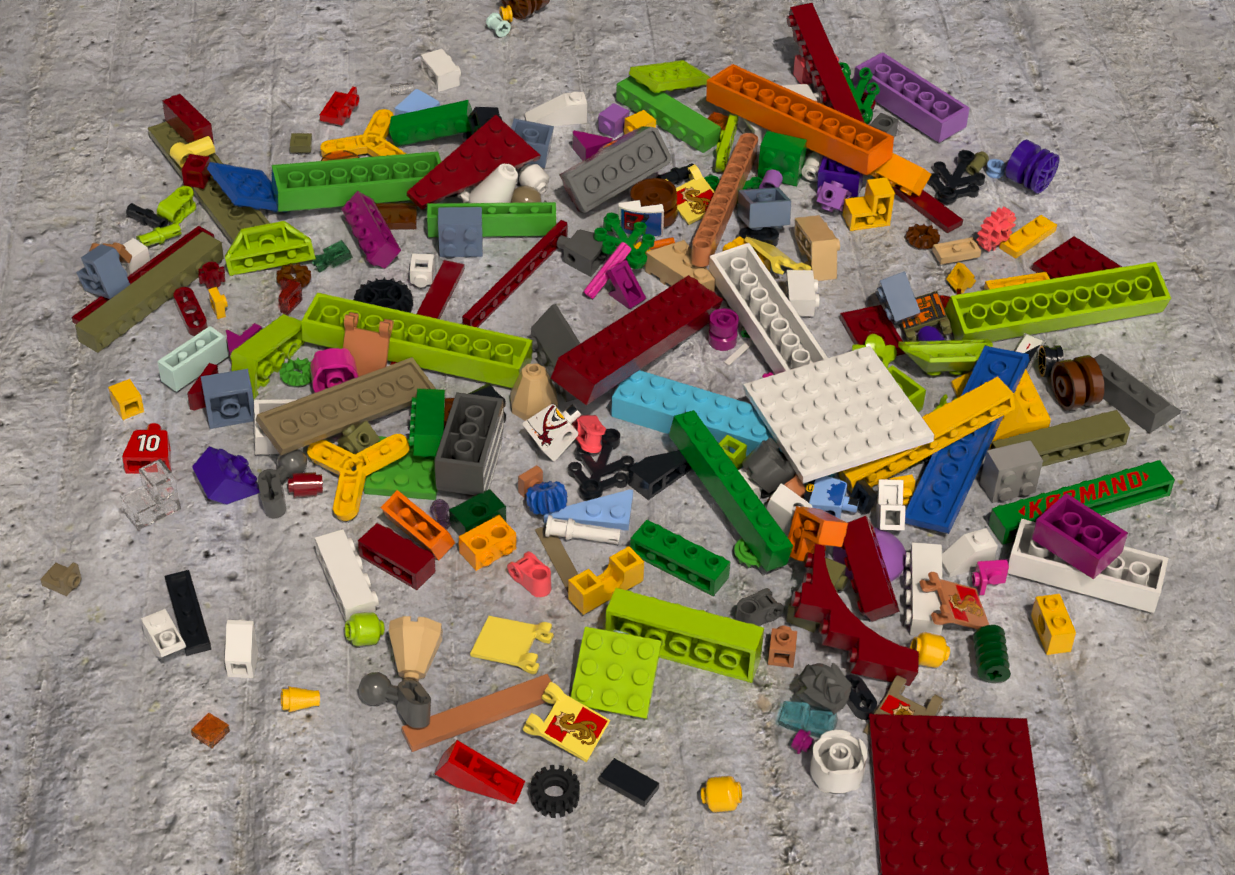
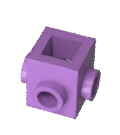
M831 181V184L824 182L823 186L819 187L816 197L817 202L822 205V209L832 213L834 209L843 212L844 199L850 198L852 193L843 189V184Z

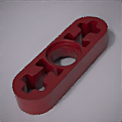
M180 287L176 289L173 296L177 310L188 333L196 336L208 328L206 317L191 288ZM187 310H196L194 313H185Z

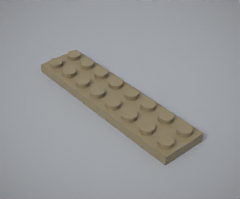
M413 357L259 413L256 416V422L278 453L283 455L341 433L351 424L356 426L367 420L369 422L411 406L412 397H417V388H436Z

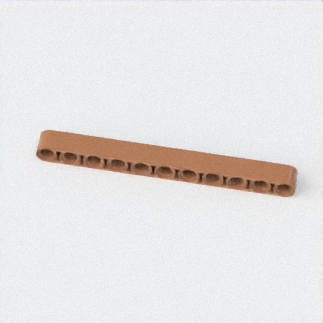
M742 134L735 146L692 241L691 263L695 266H708L710 256L716 252L738 201V190L743 189L757 157L758 136L755 134Z

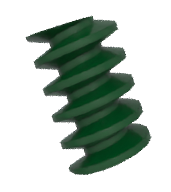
M995 624L983 626L976 630L973 635L977 674L985 682L1002 683L1007 681L1011 675L1005 631L1002 627Z

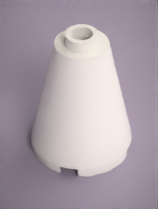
M510 164L498 166L471 191L469 203H511L518 178L516 169Z

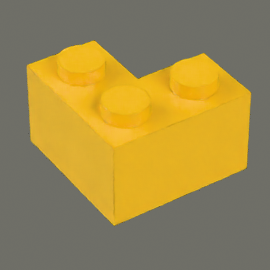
M887 177L867 180L865 196L844 199L842 216L850 231L890 226L895 192Z

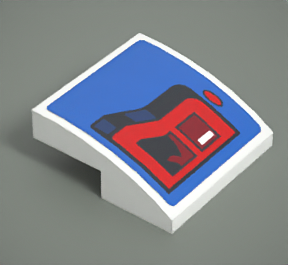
M640 200L618 203L619 220H621L620 226L627 235L632 234L634 223L643 222L647 225L645 234L663 237L664 210L662 204L641 207Z

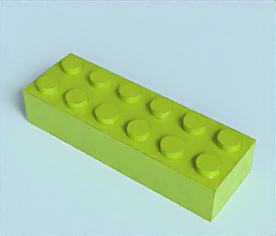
M615 588L606 609L605 630L612 632L618 630L629 635L662 641L659 658L750 683L754 680L761 660L764 627Z

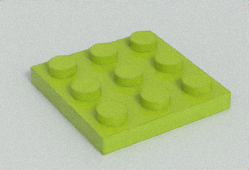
M585 627L571 698L591 709L648 719L662 641Z

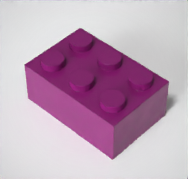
M1066 493L1036 520L1032 540L1094 580L1123 552L1128 532Z

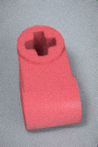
M581 415L571 423L578 431V436L575 439L584 451L599 453L602 449L600 444L601 438L605 434L606 428L601 424L596 415Z
M527 551L524 553L523 558L517 562H510L507 565L508 572L514 581L520 583L533 596L545 597L550 594L552 590L550 568L543 564L532 552Z

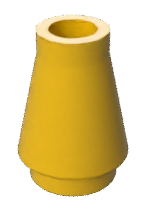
M288 686L287 689H281L282 710L293 712L320 705L319 690Z

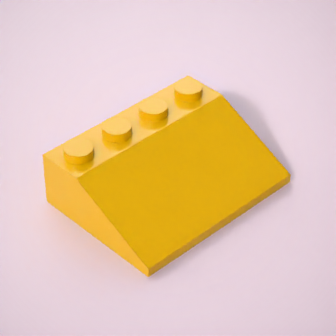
M1026 369L1014 393L1015 409L1004 415L992 442L1050 426L1051 418ZM972 371L951 381V386L957 398L961 396Z

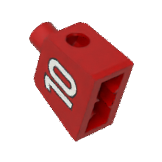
M150 423L147 426V430L133 431L122 455L125 473L171 474L168 432L162 430L159 424Z

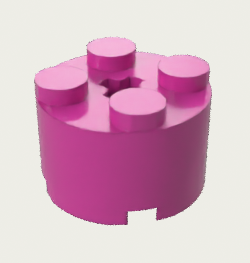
M330 348L317 351L310 364L311 379L315 393L359 377L355 359L346 348Z

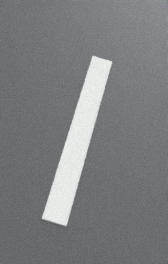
M750 338L724 363L730 365L754 343L753 340Z

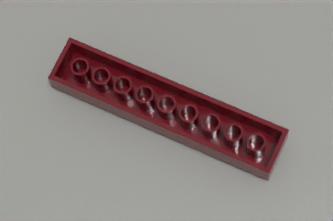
M688 275L558 357L550 379L582 403L588 405L709 324L711 313L720 308L723 299L716 295L714 291L699 283L697 279Z

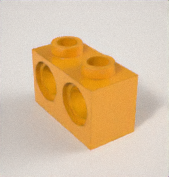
M500 515L459 536V553L475 571L484 566H489L495 560L509 555L517 549L516 532Z

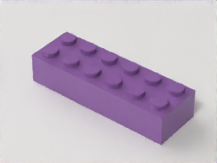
M882 52L855 67L853 80L855 88H857L861 79L859 75L860 70L868 67L873 74L868 84L875 82L880 88L875 101L938 143L966 128L970 109L968 106Z

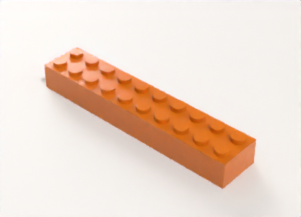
M734 64L707 80L706 101L772 132L806 139V147L810 150L833 159L844 166H848L861 174H870L892 158L894 136Z

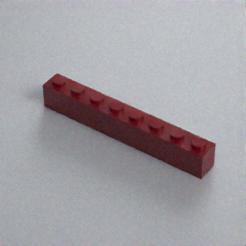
M813 3L790 7L789 15L786 18L787 25L792 28L793 38L795 42H798L801 57L805 58L806 69L811 73L813 85L819 91L820 102L824 103L827 107L865 123Z

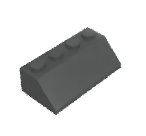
M556 304L551 305L531 327V337L529 339L533 340L532 350L536 351L539 363L545 366L551 378L558 357L579 345L580 342ZM554 382L557 393L561 394L566 402L577 399Z
M1102 353L1094 358L1103 374V399L1149 434L1181 413L1179 408Z

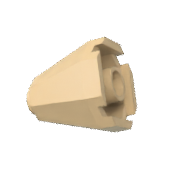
M538 363L527 364L521 370L510 392L512 413L525 421L551 404H555L558 407L556 389L545 367Z
M402 616L391 620L389 623V634L399 676L403 677V680L415 681L425 678L442 642V624L426 617H418L417 622L411 621V616Z

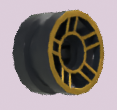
M1041 345L1038 355V367L1041 377H1049L1053 365L1058 361L1064 360L1061 345H1054L1052 348H1049L1048 345Z

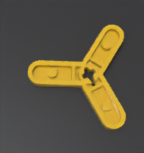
M387 109L378 110L373 114L363 135L327 140L320 145L322 157L329 160L366 153L373 157L406 153L385 140L389 133L391 116H394L393 112Z
M394 434L357 454H353L323 439L310 444L307 453L312 462L339 475L333 511L339 520L349 521L359 512L366 476L406 455L410 446L404 435ZM353 466L357 468L355 471H352Z

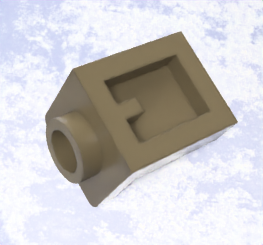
M55 562L40 580L42 586L68 596L73 589L78 587L82 578L78 564L73 562L69 567H65Z

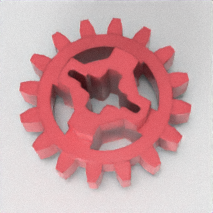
M1004 206L1002 209L999 207L996 213L992 211L991 216H987L983 221L984 224H981L982 230L977 233L979 235L976 239L979 242L978 245L990 252L991 249L994 251L997 246L1000 247V242H1006L1010 237L1009 234H1012L1011 229L1016 225L1013 223L1016 220L1015 213Z

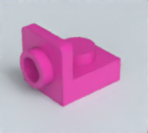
M1007 560L977 562L976 571L972 572V584L974 587H977L979 595H985L987 584L996 585L1006 582L1009 569Z

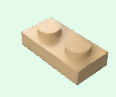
M973 237L934 244L932 250L940 265L978 258L981 255V249Z

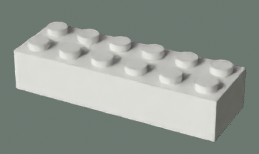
M1021 519L1008 564L1009 574L1144 611L1155 612L1169 558L1124 546L1123 552L1093 580L1032 540L1036 522Z

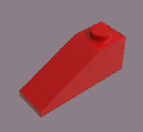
M458 740L443 753L434 773L457 788L511 804L517 803L525 780Z

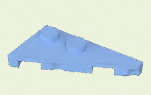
M626 490L566 506L559 512L545 514L544 523H547L548 515H552L556 519L568 520L571 518L576 523L629 531L633 490Z

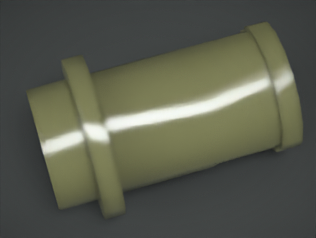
M985 152L975 153L973 161L966 168L969 175L979 172L982 167L987 165L989 157Z

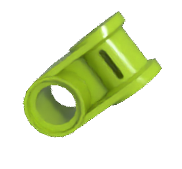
M189 186L177 188L171 195L159 203L157 215L168 219L171 223L177 222L180 224L188 215L196 210V203L193 201V189Z

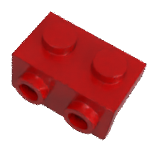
M352 86L348 94L335 91L319 114L320 121L343 126L347 118H350L353 109L359 104L360 97L357 95V87Z

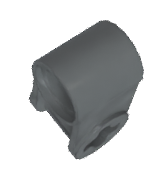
M765 588L738 601L735 620L761 626L778 619L785 609L781 603H777L772 597L771 590Z

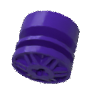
M1026 139L1013 151L1006 166L1005 174L1007 178L1018 184L1024 183V187L1039 194L1053 180L1060 158L1059 155L1047 149L1041 150V146Z

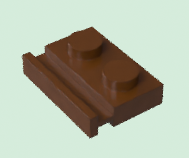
M415 203L376 204L390 230L417 229V205Z

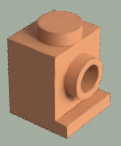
M779 626L777 629L772 628L768 665L794 667L797 631H792L788 626ZM774 653L789 654V656L776 655Z

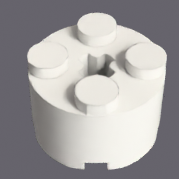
M831 730L821 735V738L813 746L810 766L811 776L820 791L824 793H846L857 790L860 787L867 760L865 744L861 739L858 738L857 740L851 736L850 732L844 730Z

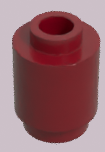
M316 472L292 473V478H288V493H293V497H311L323 494L322 474L316 475Z

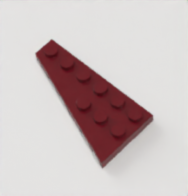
M495 115L410 188L406 196L420 209H424L428 204H436L445 200L450 195L462 193L471 186H478L501 164H510L518 169L530 161L535 162L539 160L541 155Z

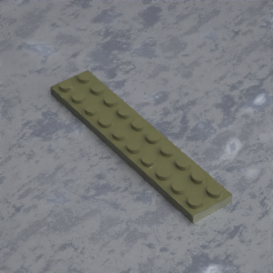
M167 122L148 127L150 137L183 179L182 168L170 156V149L176 143L182 142L185 145L188 143ZM215 153L208 156L210 157V162L223 164ZM212 175L204 189L191 187L194 195L231 244L241 229L270 224L260 210L248 206L238 207L234 205L227 194L222 191L217 181L213 179Z

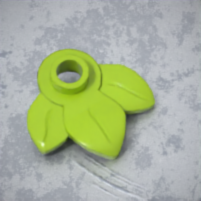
M870 334L866 339L865 345H852V351L871 346L886 368H888L890 362L895 360L897 355L895 346H885L884 340L876 334Z

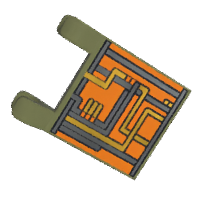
M937 291L915 297L921 312L920 315L901 322L908 341H917L915 331L920 330L924 326L940 324L944 335L952 333L950 321Z

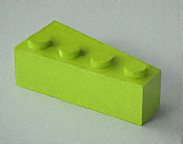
M282 314L232 351L230 357L232 361L231 371L248 369L253 400L259 395L257 390L260 386L266 387L270 382L268 377L273 372H279L285 358L290 359L304 344V341H302L301 320Z

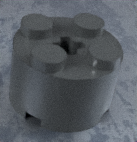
M768 438L766 441L763 440L742 461L745 470L749 467L753 472L750 477L768 493H771L773 490L775 492L780 484H786L796 475L788 459L778 449V444L772 438Z

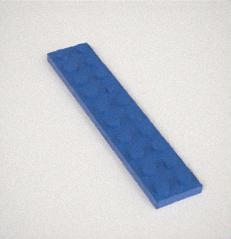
M984 346L961 396L996 377H999L1015 393L1029 363V354ZM1004 415L933 453L905 511V524L950 533Z

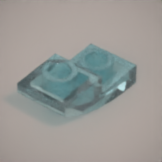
M784 701L778 723L795 732H798L800 729L806 732L810 730V736L821 738V735L825 732L835 730L838 717L837 713L833 715L832 712L811 710L808 703Z

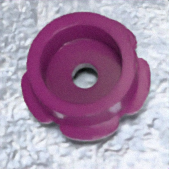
M800 729L796 734L791 748L797 750V754H800L801 751L807 753L814 741L810 737L811 731L806 732Z

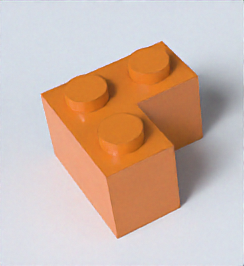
M796 506L788 539L793 544L790 557L798 561H804L806 553L811 552L815 543L825 545V551L826 545L842 547L848 523L818 508Z

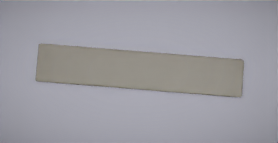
M546 526L535 529L568 592V580L578 575V572L559 537L554 535L545 537Z

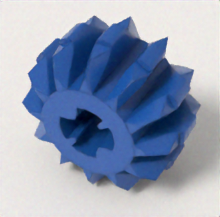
M558 481L542 482L527 489V506H529V510L534 514H552L566 507L567 490H565L564 484Z

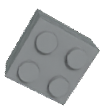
M1031 440L987 450L980 484L992 503L1007 501L1020 496H1028L1036 492L1043 459Z

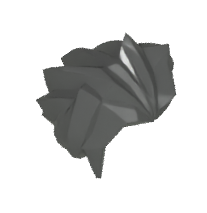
M822 663L808 664L797 679L801 690L796 695L801 698L804 704L817 710L832 711L833 715H835L845 707L852 685L835 663H832L831 667Z

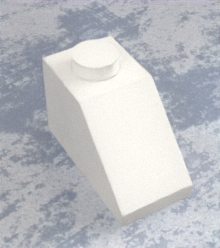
M987 528L964 534L942 553V567L949 577L974 571L978 561H992L995 559L998 545Z

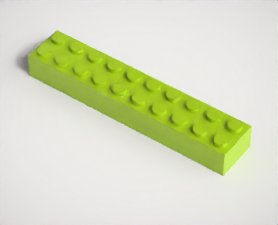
M1150 262L953 295L946 305L945 312L950 321L955 340L988 339L992 342L1160 313L1164 311L1171 297L1157 262Z
M318 292L301 320L302 341L342 349L344 344V318L346 314L349 315L350 312L358 313L357 328L379 332L381 321L384 322V319L393 320L394 326L390 336L387 360L400 362L413 357L420 368L513 388L521 370L532 361L533 340Z

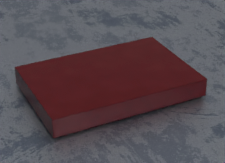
M882 305L840 313V320L854 344L865 345L867 337L870 334H876L884 340L885 346H895L896 356L906 354L898 347V342L903 341L891 320H888Z

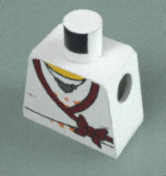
M551 404L523 422L522 425L543 452L555 462L578 436V431L571 423L582 414L573 404L564 412H561L555 404Z

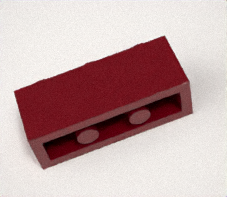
M181 94L162 100L165 121L188 144L207 136L212 139L214 144L211 123Z
M376 523L358 540L359 556L415 590H418L436 572L435 556L430 551L418 547L411 540L401 537L389 527Z

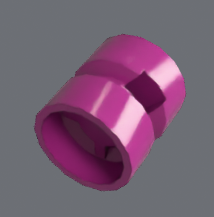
M722 308L711 313L708 342L712 348L719 351H728L736 346L739 317L736 312L731 309Z

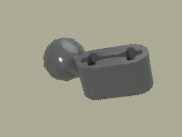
M300 449L283 455L279 454L277 458L278 468L276 470H263L258 476L261 501L265 514L269 518L282 517L286 512L287 508L282 483L287 477H292V473H303L307 467V458ZM270 488H272L274 499L272 498Z
M371 672L361 679L358 687L359 694L366 703L380 705L387 700L397 702L398 712L409 726L424 728L430 724L431 697L418 681L404 680L398 686L391 685L388 677L380 672Z

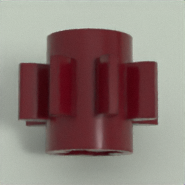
M207 262L202 268L198 269L199 283H205V286L209 289L218 288L221 282L226 281L224 266L219 267L216 262Z

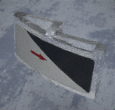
M1025 333L1014 351L1029 354V363L1026 367L1029 374L1034 362L1038 360L1041 345H1045L1046 341Z

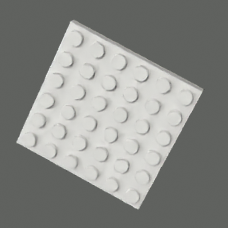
M871 346L744 384L746 396L802 483L934 441L933 432Z

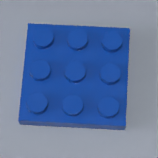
M214 162L209 163L207 170L234 205L278 212L272 182L262 170Z

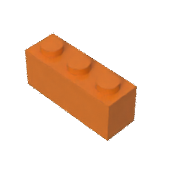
M398 490L380 507L392 523L425 550L430 551L438 561L455 544V541L444 527Z

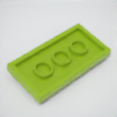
M684 60L630 67L629 75L634 77L636 82L648 86L649 90L655 93L666 90L673 91L680 88L687 89V87H700V85H707V80L711 78Z

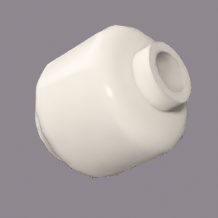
M527 164L520 170L519 183L521 186L534 187L540 194L547 190L549 176L538 164Z

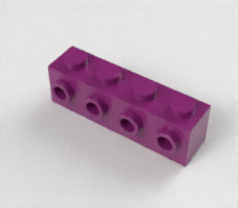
M357 191L342 208L346 217L345 221L351 226L352 234L358 239L359 247L367 256L366 260L373 266L378 265L385 269L400 253L401 249L374 200Z

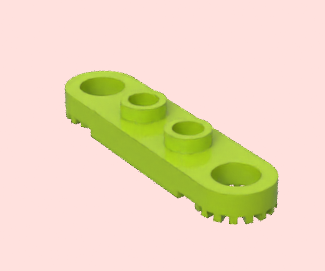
M730 114L725 130H721L720 142L717 143L716 172L724 173L734 136L737 132L738 115Z

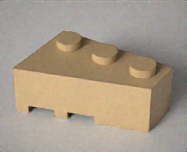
M820 215L795 218V239L801 255H806L808 261H805V264L811 266L814 279H818V281L837 279V251H840L839 239L836 238L833 231L829 229L827 223L823 221Z
M685 240L646 252L647 263L645 264V272L649 275L653 273L659 277L660 282L664 285L668 283L672 286L690 275L706 288L715 292V278L706 267H698L691 263L692 249Z

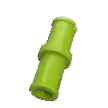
M175 222L163 228L156 227L149 233L136 236V239L148 247L156 243L163 244L165 240L180 236L182 232L179 224Z

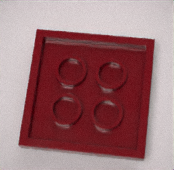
M1073 236L1034 262L1031 270L1036 273L1047 272L1049 278L1054 279L1120 268L1122 266Z

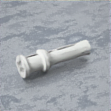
M548 515L545 537L554 535L565 537L566 540L582 538L618 545L621 529L576 523L571 518L562 520Z

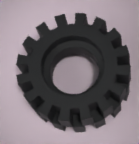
M550 765V770L547 771L546 767L541 768V773L537 771L534 774V778L531 780V803L533 806L535 805L537 812L542 810L543 816L551 813V818H556V813H559L561 818L565 816V811L570 814L573 812V807L576 808L578 806L580 783L577 775H572L571 769L568 768L564 771V766L559 765V769H555V765ZM552 786H558L565 789L566 792L561 796H550L545 793V790Z

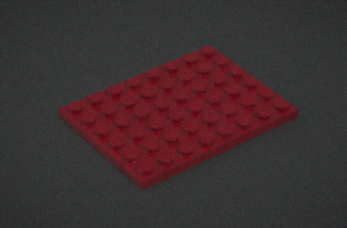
M869 714V738L880 875H1049L1027 718Z

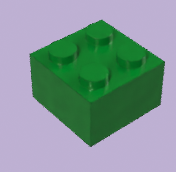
M767 131L760 145L758 177L763 179L768 170H777L783 177L782 184L797 187L802 177V168L805 163L807 140Z

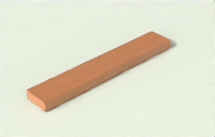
M548 674L539 676L430 716V724L427 727L413 728L409 725L402 726V733L411 751H417L546 703L542 696L552 681Z

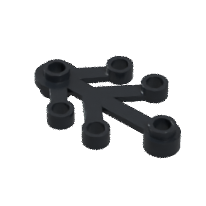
M962 150L958 153V166L953 176L946 168L944 162L938 161L934 163V173H931L927 184L937 189L936 197L943 204L954 203L957 197L965 195L971 198L978 196V186L984 184L985 175L977 172L971 176L962 177L967 166L974 159L975 155L973 152ZM939 175H941L944 178L948 185H944L940 181ZM970 184L966 188L956 189V187Z
M606 429L605 434L602 435L603 448L597 463L589 452L584 451L581 446L575 448V459L583 461L592 475L591 478H588L582 471V465L578 462H571L568 465V475L576 478L581 484L579 486V494L586 500L601 497L603 490L613 486L624 488L628 484V476L623 472H618L614 477L600 481L603 476L618 470L628 472L629 468L634 464V458L631 456H623L620 460L607 464L612 450L620 445V432L616 429Z

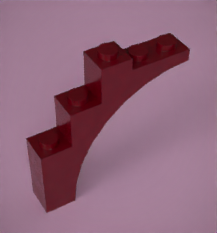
M815 543L811 552H807L804 558V567H807V573L804 574L803 582L798 592L794 591L792 595L791 606H794V617L820 623L819 634H823L822 645L849 651L850 673L893 682L898 675L907 680L905 685L910 686L918 674L919 651L898 645L880 636L849 610L838 595L830 579L825 560V545Z

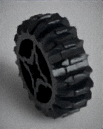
M385 277L383 280L375 278L373 282L367 280V284H361L360 289L356 290L353 299L354 301L411 313L413 309L411 290L408 289L407 285H403L402 281L395 282L394 278L386 280Z

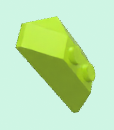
M286 221L241 229L225 255L230 276L316 259L311 239Z
M988 339L898 342V347L923 371L927 372L928 375H940L941 371H949L950 374H963V371H970L976 365L984 346L993 347V343Z

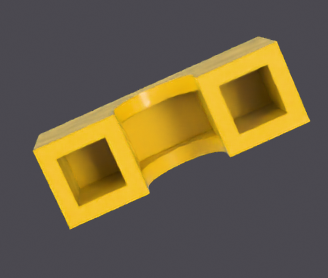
M628 546L609 557L608 567L601 575L596 576L590 569H587L569 579L568 599L584 615L609 601L615 588L628 590L641 583L644 578V561Z

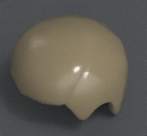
M531 186L515 188L511 203L542 202L541 194Z

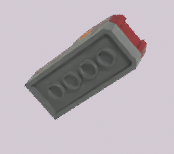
M642 126L602 146L596 154L564 171L559 176L578 212L586 213L669 165L671 155L658 129Z

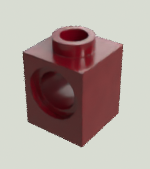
M189 154L181 169L184 186L205 188L211 176L207 170L210 157Z

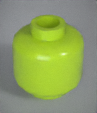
M374 612L352 614L349 620L345 622L346 639L351 641L354 646L375 645L379 642L380 636L384 635V622L379 620Z

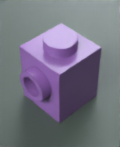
M615 103L611 104L604 111H601L598 116V131L616 138L624 131L625 118L629 117V110Z

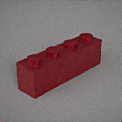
M867 516L847 522L846 535L841 548L846 550L847 557H844L847 569L852 571L854 576L851 579L852 587L855 593H859L861 599L857 601L861 614H866L871 622L900 612L873 524Z

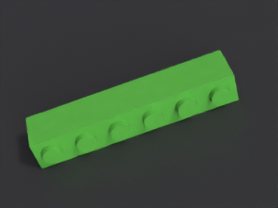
M632 76L617 83V101L637 113L645 110L656 119V125L698 151L705 153L720 142L721 127L666 93L662 91L660 93L652 92L648 86L636 82Z
M556 202L438 203L427 205L428 237H439L438 208L482 207L483 237L545 236L556 225Z

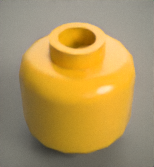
M922 632L917 637H914L910 644V649L919 651V665L938 668L944 661L948 660L950 655V647L947 646L945 638L941 635Z
M732 776L710 777L706 782V787L701 788L702 803L707 804L712 812L736 810L738 803H742L740 782H736Z

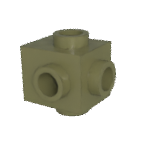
M366 420L356 426L351 424L347 429L343 430V436L337 442L341 448L357 454L376 444L380 438Z

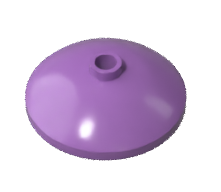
M874 527L888 575L892 582L902 574L905 568L906 550L900 540L893 534ZM834 546L833 561L846 565L844 557H847L846 550ZM846 566L845 576L851 580L854 578L853 573Z

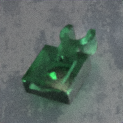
M340 240L323 249L324 254L315 255L316 259H313L312 263L316 266L318 272H322L328 265L332 264L335 267L353 258L345 243Z

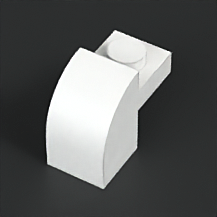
M878 479L876 521L877 527L880 530H905L904 480Z

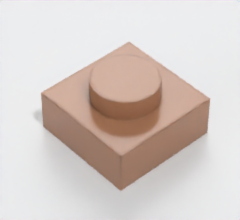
M536 465L518 476V493L524 498L527 497V489L543 482V470Z

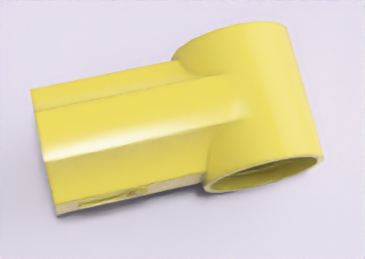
M209 136L186 145L179 142L170 149V156L181 168L189 154L209 156L215 153V146Z

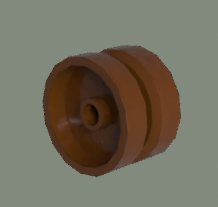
M651 178L642 180L632 187L630 191L631 201L640 200L641 207L663 205L664 228L676 221L678 217L677 191L671 182L665 179Z
M1092 356L1075 357L1073 360H1062L1053 365L1051 371L1052 388L1056 400L1063 409H1078L1083 405L1099 404L1103 400V374L1099 364Z

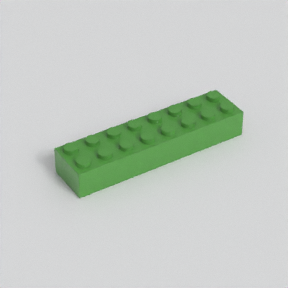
M437 151L271 165L272 188L278 212L345 206L346 202L357 191L372 198L375 203L411 200L406 196L407 191L441 162Z

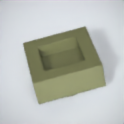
M291 133L290 153H311L312 133Z

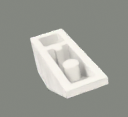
M564 93L526 112L525 120L551 126L587 123L585 93Z

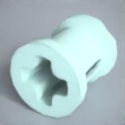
M498 13L490 14L486 20V25L490 29H494L499 37L506 36L511 29L510 23L503 20Z

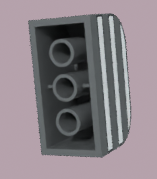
M456 392L435 458L437 490L476 496L490 489L503 439L504 413L502 398Z

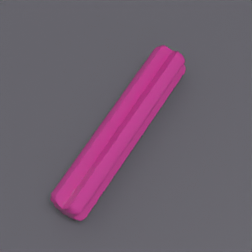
M621 242L584 289V293L589 298L593 299L609 280L606 271L622 262L630 253L631 248L626 243Z

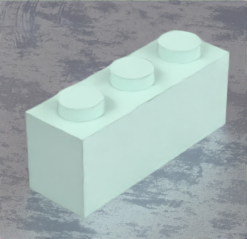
M209 326L158 360L161 381L177 392L199 377L209 363L216 365L227 358L228 351L225 336Z

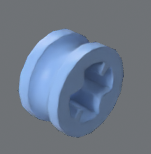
M999 159L989 160L986 174L991 178H1001L1004 175L1005 163Z

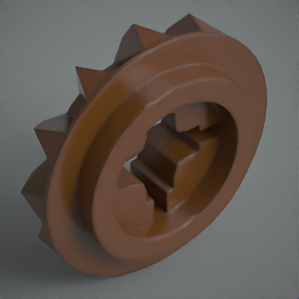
M923 223L922 225L915 224L914 227H909L906 232V239L909 244L916 248L929 249L933 248L934 244L939 243L940 235L938 229H933L932 225L926 226Z
M290 263L289 266H282L281 270L277 271L276 280L285 289H300L311 281V271L308 270L306 265L301 266L300 263L292 265Z

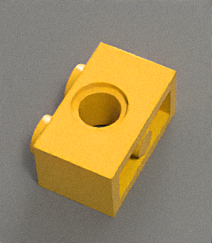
M1053 594L1035 597L1031 618L1046 655L1071 652L1076 631L1061 595Z

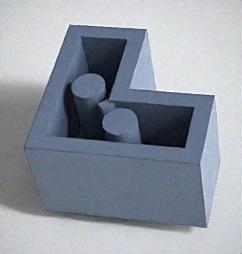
M100 244L81 257L85 267L76 273L84 291L111 299L130 285L127 279L128 274L122 267L119 253L115 248Z
M905 271L879 281L877 291L875 292L879 303H884V310L889 321L892 320L894 325L920 315V309Z

